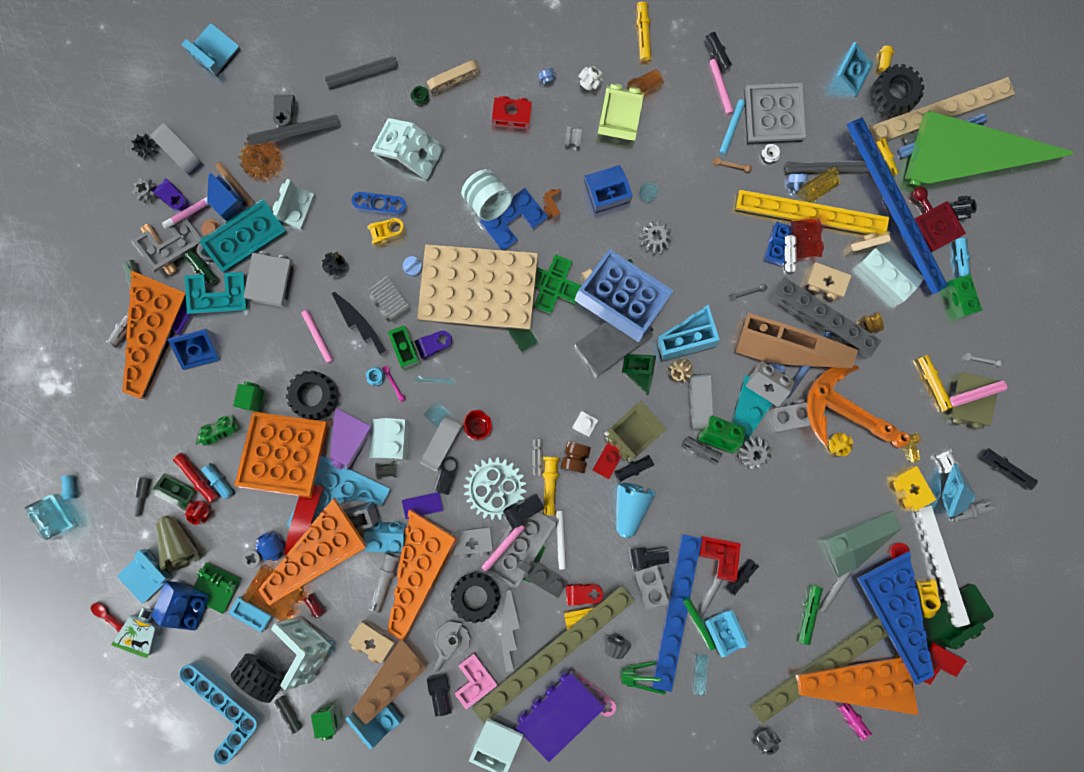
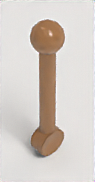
M718 157L713 160V164L716 166L722 164L745 169L747 172L752 170L751 165L745 166L721 161Z

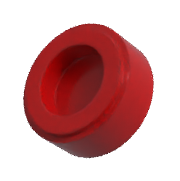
M897 542L890 547L889 554L894 559L910 551L906 544Z

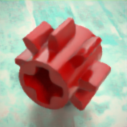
M195 501L194 504L189 503L185 509L187 521L193 525H198L201 521L206 523L210 512L207 504L202 501Z

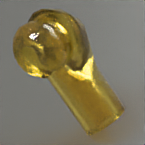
M918 433L909 434L910 440L907 445L911 462H918L921 459L916 443H920L921 437Z

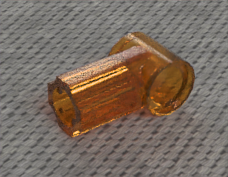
M654 69L639 78L631 79L627 84V89L630 90V87L636 86L641 89V92L646 94L663 85L664 81L660 72Z

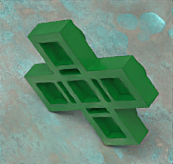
M555 254L548 271L537 267L535 288L540 289L533 305L534 308L551 314L558 297L576 304L575 298L582 285L566 279L573 261Z

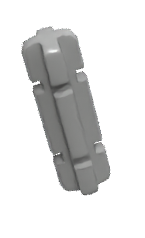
M533 439L532 465H534V468H532L533 476H542L543 450H541V447H543V440Z

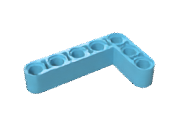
M189 663L180 669V679L235 725L214 752V761L219 765H225L235 757L261 724L260 716L199 664ZM188 668L193 669V671H194V676H193V677H189V676H188V674H187V669H188ZM203 680L209 683L208 690L202 687ZM217 693H221L224 696V702L217 700ZM232 706H236L239 709L238 715L232 713ZM248 718L254 721V727L247 726L246 720ZM234 734L240 735L241 743L235 742ZM221 750L228 752V758L222 757Z

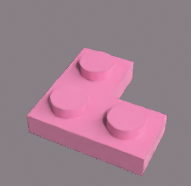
M475 653L458 665L469 682L454 694L464 708L467 709L498 685Z

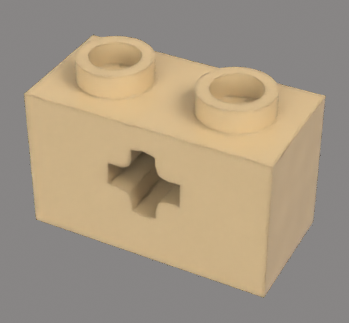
M815 262L811 265L804 287H807L808 291L819 294V292L826 294V297L831 300L841 299L845 295L851 275ZM827 279V280H828V283H829L830 285H829V286H825V285H826V282H825L824 280Z
M364 620L359 624L349 640V643L352 644V649L359 653L363 651L368 655L367 658L374 663H382L396 642ZM371 639H373V640H374V643H373L374 645H373L372 647H369V646H368V645H369V642H368V641H370Z

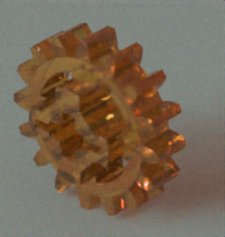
M245 142L246 148H240L243 155L238 156L242 161L239 164L244 168L243 171L246 174L250 172L252 178L257 174L259 179L262 178V175L269 178V172L275 174L273 168H279L280 166L276 161L281 160L280 156L277 155L280 151L278 148H275L276 145L273 142H265L248 146ZM258 153L261 155V163L258 161ZM257 166L260 170L253 169L252 167Z

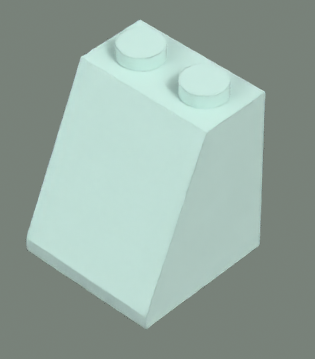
M372 419L369 458L407 460L410 422L406 419Z

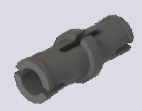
M690 436L687 437L683 447L698 454L699 457L707 458L715 464H718L723 454L707 446V443L703 444Z

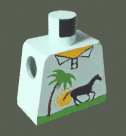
M142 608L138 617L130 615L111 645L148 658L157 624L149 622L153 611Z

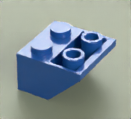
M620 165L584 176L595 212L632 200L633 195L627 177Z
M212 173L208 175L207 202L224 220L229 221L246 209L242 205L244 200L231 189L220 175L217 177Z
M165 581L152 617L160 627L195 631L209 595L184 583Z

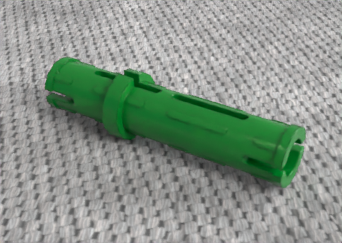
M811 585L809 600L805 604L807 608L799 643L811 645L818 609H821L819 604L824 589L822 587Z

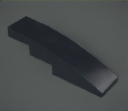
M336 292L331 293L348 327L351 330L357 327L366 343L373 341L379 355L384 356L388 354L381 339L368 321Z

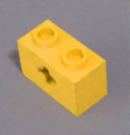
M911 466L892 477L894 481L892 484L895 490L903 496L902 502L907 509L918 511L936 501L935 496L917 466ZM911 486L915 487V489H913V493H910L909 491L912 489Z

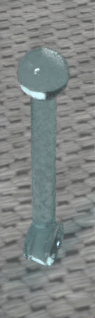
M414 377L416 383L421 381L447 383L448 385L454 383L451 377L447 379Z

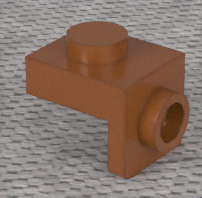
M551 189L543 197L545 204L543 209L548 218L551 216L553 221L560 218L561 214L554 202V199L562 194L560 189Z

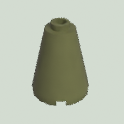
M169 515L159 518V522L156 523L161 571L164 572L165 569L168 572L180 570L189 566V561L194 559V562L199 559L198 552L176 519Z

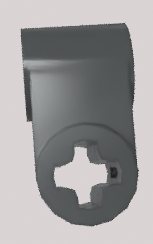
M275 94L273 121L277 128L292 125L296 108L295 96Z

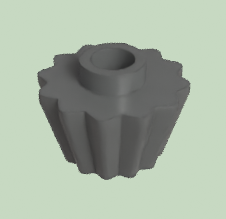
M620 635L606 636V654L611 658L623 659L631 649V643Z

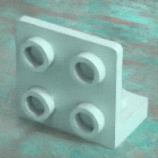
M287 179L280 187L279 193L281 195L279 200L275 201L273 205V215L281 223L302 230L315 194L296 187L291 180Z

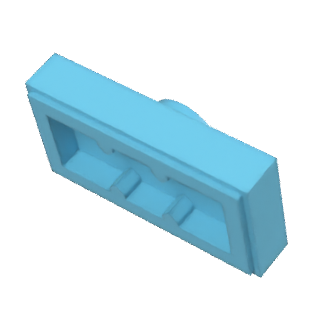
M238 596L228 613L261 633L264 632L273 616Z

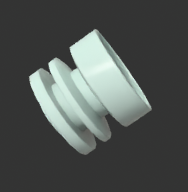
M483 169L471 175L461 191L463 199L467 201L469 206L473 208L474 212L483 221H491L501 216L508 209L513 198L510 190L490 169Z

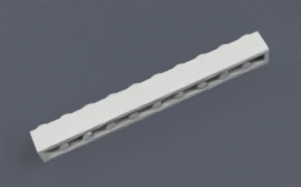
M932 506L923 507L916 514L921 521L920 527L925 533L924 539L928 542V551L932 555V563L936 567V576L940 579L939 585L943 589V597L948 604L947 610L952 616L951 622L955 627L968 625L970 622Z

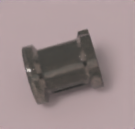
M395 460L385 464L375 463L377 480L390 476L397 478Z

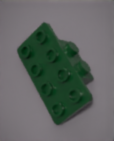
M970 584L960 590L970 624L955 627L951 622L952 616L947 610L948 604L945 600L941 602V606L934 617H923L922 621L924 631H926L928 648L934 642L944 648L948 647L957 650L965 645V641L970 638L975 639L982 634L981 631L986 629L983 624L992 619L994 614L976 585Z

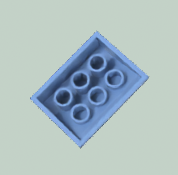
M609 249L578 290L575 301L637 342H640L674 290Z

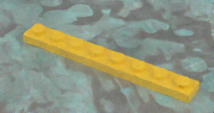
M744 190L738 191L735 210L864 234L875 232L878 235L887 232L889 217Z

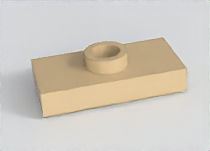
M889 231L878 235L875 232L866 234L863 239L851 243L852 250L857 251L890 242L892 238Z

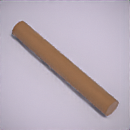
M218 162L215 167L249 207L255 204L253 199L222 162Z

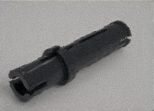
M987 448L982 454V458L994 465L996 470L1003 471L1029 490H1032L1037 485V479H1034L1010 463L1005 456L1001 457L990 448Z

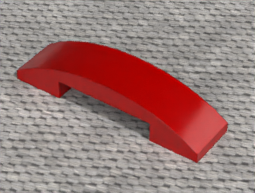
M314 484L311 498L299 496L291 520L284 555L290 552L312 525L324 487Z

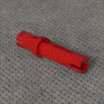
M182 452L173 458L172 461L175 462L195 486L196 492H200L209 504L219 497L209 485V481L199 474Z

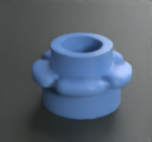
M553 68L539 72V80H543L544 83L554 80L556 73H554Z

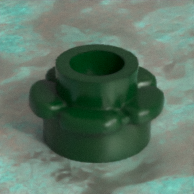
M416 86L411 92V99L416 104L427 102L429 99L428 89L423 86Z

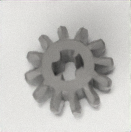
M657 221L655 226L652 222H649V228L647 226L643 227L645 233L640 234V237L644 238L641 244H648L646 247L647 251L652 247L653 253H656L657 248L662 253L664 252V247L669 248L670 244L667 241H672L673 237L669 236L672 232L671 229L665 230L666 223L661 227L660 221ZM656 234H659V235H660V236H659V240L657 239V240L655 241V240L653 239V236H655Z
M758 435L755 439L753 436H750L749 441L744 440V446L739 448L741 452L738 453L742 463L752 469L755 465L761 468V463L767 464L766 459L771 458L769 452L772 451V448L768 445L769 442Z

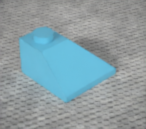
M953 463L941 495L949 517L968 510L970 503H973L975 498V492H973L969 481L956 463Z

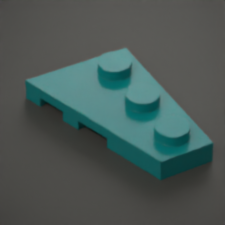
M748 375L744 376L732 423L746 429L744 436L746 441H748L773 404L746 387L749 380Z

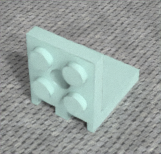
M388 118L371 151L376 155L396 159L423 179H428L445 146L414 123ZM422 148L424 153L423 156L419 158L418 153L419 150Z
M301 616L274 623L271 630L296 654L280 686L286 691L304 684H310L316 678V673L323 665L324 658L331 645Z

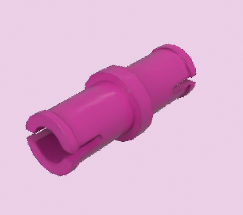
M842 703L843 705H839L838 709L848 720V725L855 729L862 741L866 740L867 736L870 737L872 735V732L862 721V716L857 714L850 704Z

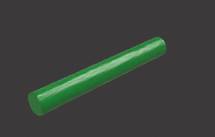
M690 597L685 598L683 603L709 649H716L714 640Z

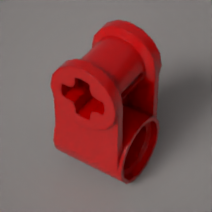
M598 584L566 585L568 606L598 603L603 598V590ZM592 589H596V592H600V594L597 595V598H593L592 595H589V593L592 592Z

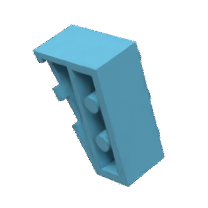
M709 304L658 337L657 344L662 361L718 346L720 339Z

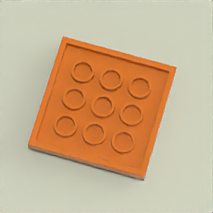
M252 412L234 486L311 498L328 423L326 421Z

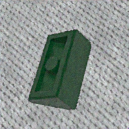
M163 474L153 487V494L183 510L186 509L189 503L193 502L197 494L194 488L166 474Z

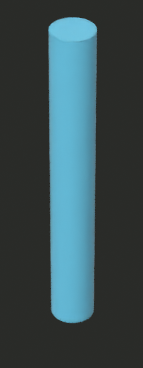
M738 100L720 149L722 154H727L746 103L744 100Z

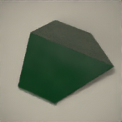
M627 354L624 356L622 373H625L647 395H649L653 379L656 356Z

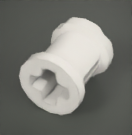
M952 448L936 455L937 459L941 460L945 473L950 472L953 463H956L959 467L961 466L952 454Z

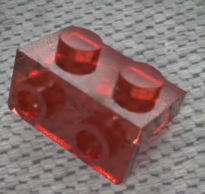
M809 217L791 220L792 235L796 236L797 259L812 256L822 257L824 244L821 240L823 226L820 219Z

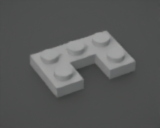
M187 218L169 227L174 236L160 245L148 230L131 240L154 273L199 245L201 237Z

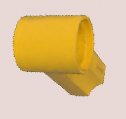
M596 606L565 612L567 629Z

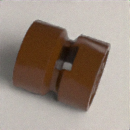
M567 441L565 449L567 456L563 457L561 468L585 474L587 467L585 459L589 458L591 447Z

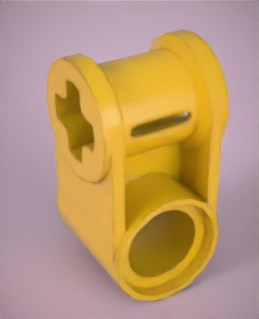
M397 218L375 222L367 226L373 238L372 245L384 244L401 238L406 233L405 225ZM394 225H401L398 232H392Z
M935 579L922 582L915 580L922 616L932 618L941 606L937 583ZM926 604H930L933 609L928 608Z

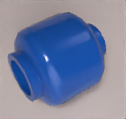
M269 531L256 539L255 547L263 560H272L274 562L282 557L281 553L285 546L276 533H270Z

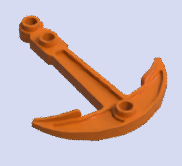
M853 365L852 369L831 368L823 372L813 382L807 398V414L815 435L824 446L829 444L827 417L823 416L825 407L862 425L881 439L892 442L897 448L908 445L910 437L907 433L899 432L897 427L881 418L873 416L833 390L836 382L842 380L849 373L859 370V366Z

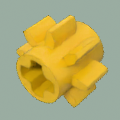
M839 432L834 434L831 440H829V448L831 453L836 452L837 456H846L853 449L852 444L854 442L851 436H846L845 433Z

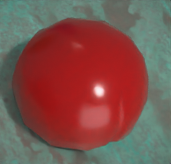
M482 410L470 411L463 421L464 432L473 440L485 439L492 430L490 416Z

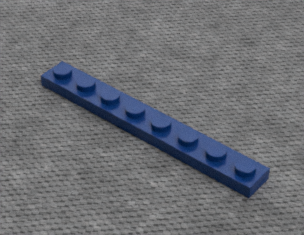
M683 534L681 537L654 674L655 678H661L662 681H654L652 684L654 689L672 692L688 612L683 600L691 597L702 538Z

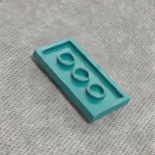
M262 198L201 238L199 242L221 272H224L286 230L273 215L274 212L264 198Z

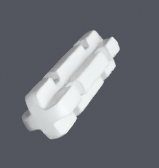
M787 235L785 236V244H787L785 246V261H787L785 263V270L787 272H795L797 270V264L795 263L797 261L796 236Z

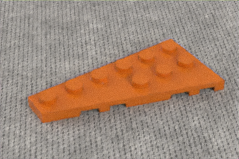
M131 270L130 303L126 334L127 345L125 348L126 359L122 392L142 399L184 302L186 293Z
M335 497L258 589L268 605L273 604L366 548V543Z
M413 510L408 511L409 521L408 527L405 528V544L401 551L397 573L398 583L397 588L394 590L395 600L391 608L387 629L389 633L403 641H406L458 540L457 537Z
M900 657L796 675L799 695L918 715L913 680Z

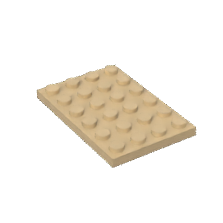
M425 244L417 320L531 330L538 253Z

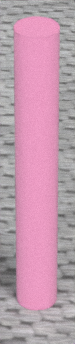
M712 59L709 62L726 113H733L734 110L717 59Z
M304 310L301 313L326 363L332 362L333 358L309 310Z
M521 525L515 528L481 568L487 572L525 527Z

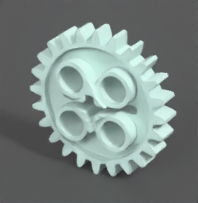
M499 457L496 458L495 462L489 458L488 464L481 460L482 466L479 467L475 464L476 471L469 470L472 477L465 478L470 482L464 485L465 488H469V491L465 492L464 495H470L466 502H473L471 509L477 507V515L484 512L483 518L490 514L491 520L494 519L495 515L501 520L503 510L506 507L518 503V500L525 499L520 496L521 493L526 492V490L521 489V486L525 485L526 482H520L524 475H517L520 469L513 470L514 463L507 466V459L500 463ZM490 470L498 472V478L494 481L488 479L487 474ZM505 474V479L498 487L500 492H495L488 503H485V499L492 491L490 486L496 485L501 476ZM506 481H512L514 484V489L511 492H506L503 488V484ZM481 485L487 488V493L483 497L478 496L476 492L477 488ZM496 496L501 497L503 500V504L499 508L494 507L492 504V500Z

